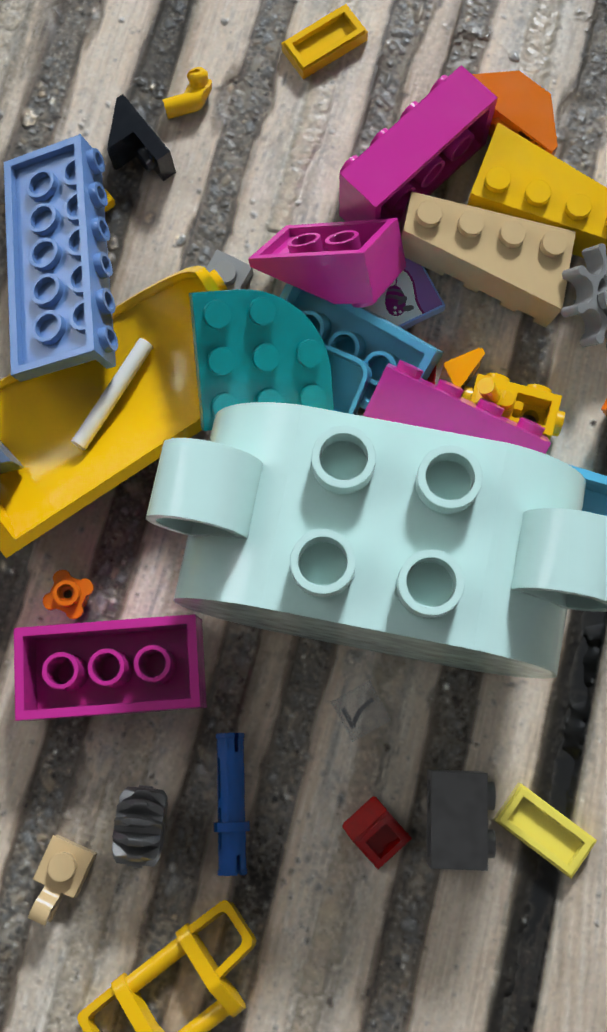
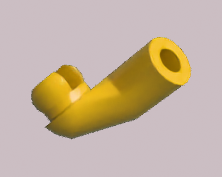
M202 67L191 69L187 73L189 84L185 92L162 99L168 120L202 109L212 90V80L208 79L206 69Z

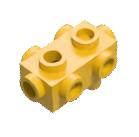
M478 373L473 387L464 386L461 397L476 404L480 398L493 402L504 408L501 416L518 423L520 417L531 415L536 419L537 424L545 428L542 435L548 437L549 440L552 435L559 436L565 412L559 411L562 396L552 393L550 388L539 384L524 386L512 383L508 377L498 373H487L486 375Z

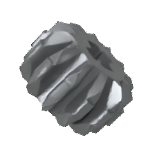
M139 785V787H127L120 794L112 836V851L116 863L128 864L127 867L142 868V866L154 867L160 860L168 808V797L164 790L153 789V786Z

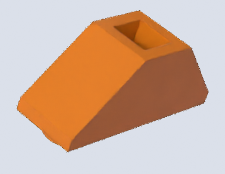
M520 71L472 74L498 97L488 133L491 138L499 122L553 156L555 155L558 144L552 98L548 91Z

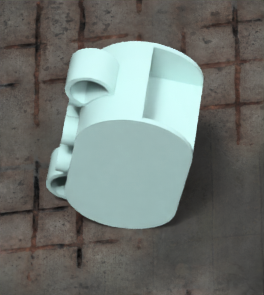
M274 402L242 403L219 410L214 418L209 441L193 438H171L164 440L145 519L164 529L188 535L173 601L192 611L264 630L455 668L498 675L543 679L557 677L567 609L607 612V516L582 511L586 488L585 478L572 466L547 454L506 442L305 405Z

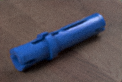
M244 733L216 734L218 822H213V831L218 832V876L247 874L246 831H250V821L245 820Z

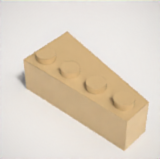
M411 192L400 223V234L405 258L441 276L446 273L463 282V287L475 293L480 290L500 300L499 305L513 312L518 309L534 317L533 322L545 328L561 312L567 281L563 279L562 272L570 269L576 231Z

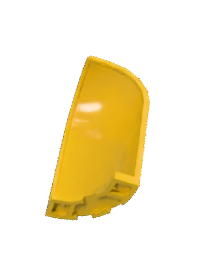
M203 266L185 268L154 283L115 306V312L112 313L113 330L118 340V349L115 351V367L106 369L98 361L93 360L22 382L11 376V373L0 379V441L23 465L22 469L0 474V551L5 558L16 553L159 459L164 440L191 438L202 431L189 293L228 290L216 270L208 272ZM138 339H145L153 346V349L87 449H80L71 440Z

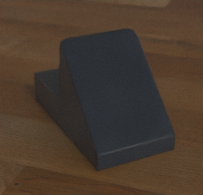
M124 94L117 97L107 147L114 169H119L137 156L148 172L154 169L159 177L165 181L176 173L170 150Z

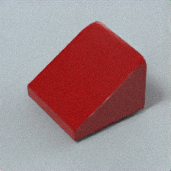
M375 796L371 797L342 825V828L353 843L378 870L412 839Z

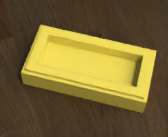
M517 783L492 819L571 879L597 842L595 838L521 783Z

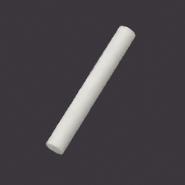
M142 338L138 339L71 440L74 445L82 450L87 449L153 349V346L148 341Z

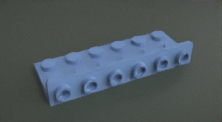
M81 134L4 162L11 376L20 382L93 360L98 361L106 369L116 366L115 351L118 349V340L113 330L112 313L115 312V301L110 290V276L113 274V268L108 257L107 241L110 240V231L105 220V206L108 204V199L103 188L102 173L105 172V163L99 150L92 148Z

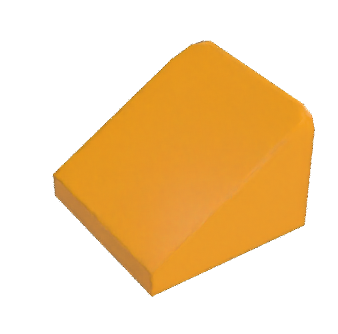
M483 348L474 349L444 362L439 379L464 389V386L468 385L480 368L485 355Z

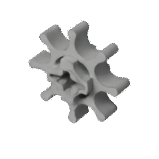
M601 243L583 249L582 255L587 269L584 265H580L562 272L563 279L574 285L577 298L574 300V305L563 307L561 314L564 318L574 315H580L583 318L585 331L580 339L582 347L602 344L605 336L607 348V254L605 244Z

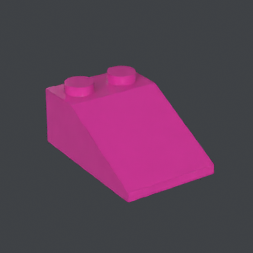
M398 218L287 225L248 258L251 268L333 304H352L355 308H364L375 304L378 298L406 268Z

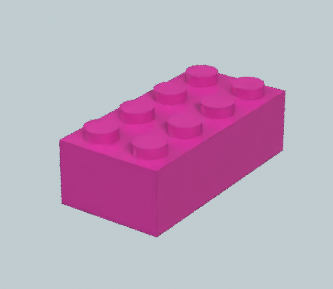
M462 65L449 76H441L424 99L419 103L417 101L412 102L403 111L397 123L389 130L384 128L379 131L371 141L369 148L359 157L353 155L344 163L339 173V216L345 221L398 218V223L401 222L402 214L411 192L429 196L486 144L498 97Z
M196 614L14 628L15 721H41L207 708L202 619Z

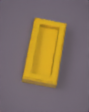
M345 4L281 43L282 52L304 80L368 40V31L348 5Z

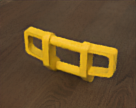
M223 900L193 923H186L175 932L176 938L129 975L123 973L111 982L109 989L78 1014L77 1020L83 1032H100L95 1024V1015L115 998L119 1001L136 1032H165L161 1026L159 1027L139 991L185 954H187L205 986L217 1001L178 1032H209L229 1015L234 1018L246 1009L245 1002L239 992L225 976L256 946V937L234 903ZM226 913L241 935L242 942L218 967L198 933L222 914Z

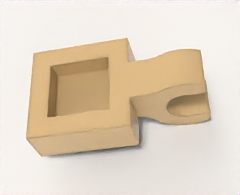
M58 834L53 835L33 877V880L45 886L35 900L28 918L44 926L47 921L52 922L64 894L72 898L78 897L97 852Z

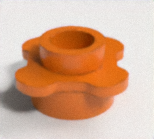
M59 570L53 575L54 584L50 593L44 595L43 605L51 611L58 609L65 612L66 616L70 619H78L83 615V608L88 603L89 595L94 591L93 583L87 578L81 580L74 578L67 570ZM70 590L72 596L65 598V592Z

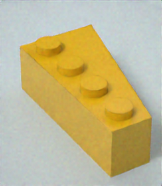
M498 122L471 190L467 205L576 231L573 255L584 258L582 255L583 249L601 243L605 244L607 254V188Z

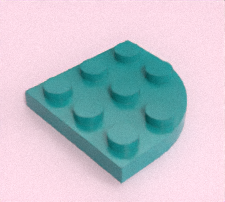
M236 289L189 293L201 429L203 431L212 430L215 415L219 410L242 403H289L334 411L332 373L328 352L318 330L302 311L283 298L258 290Z

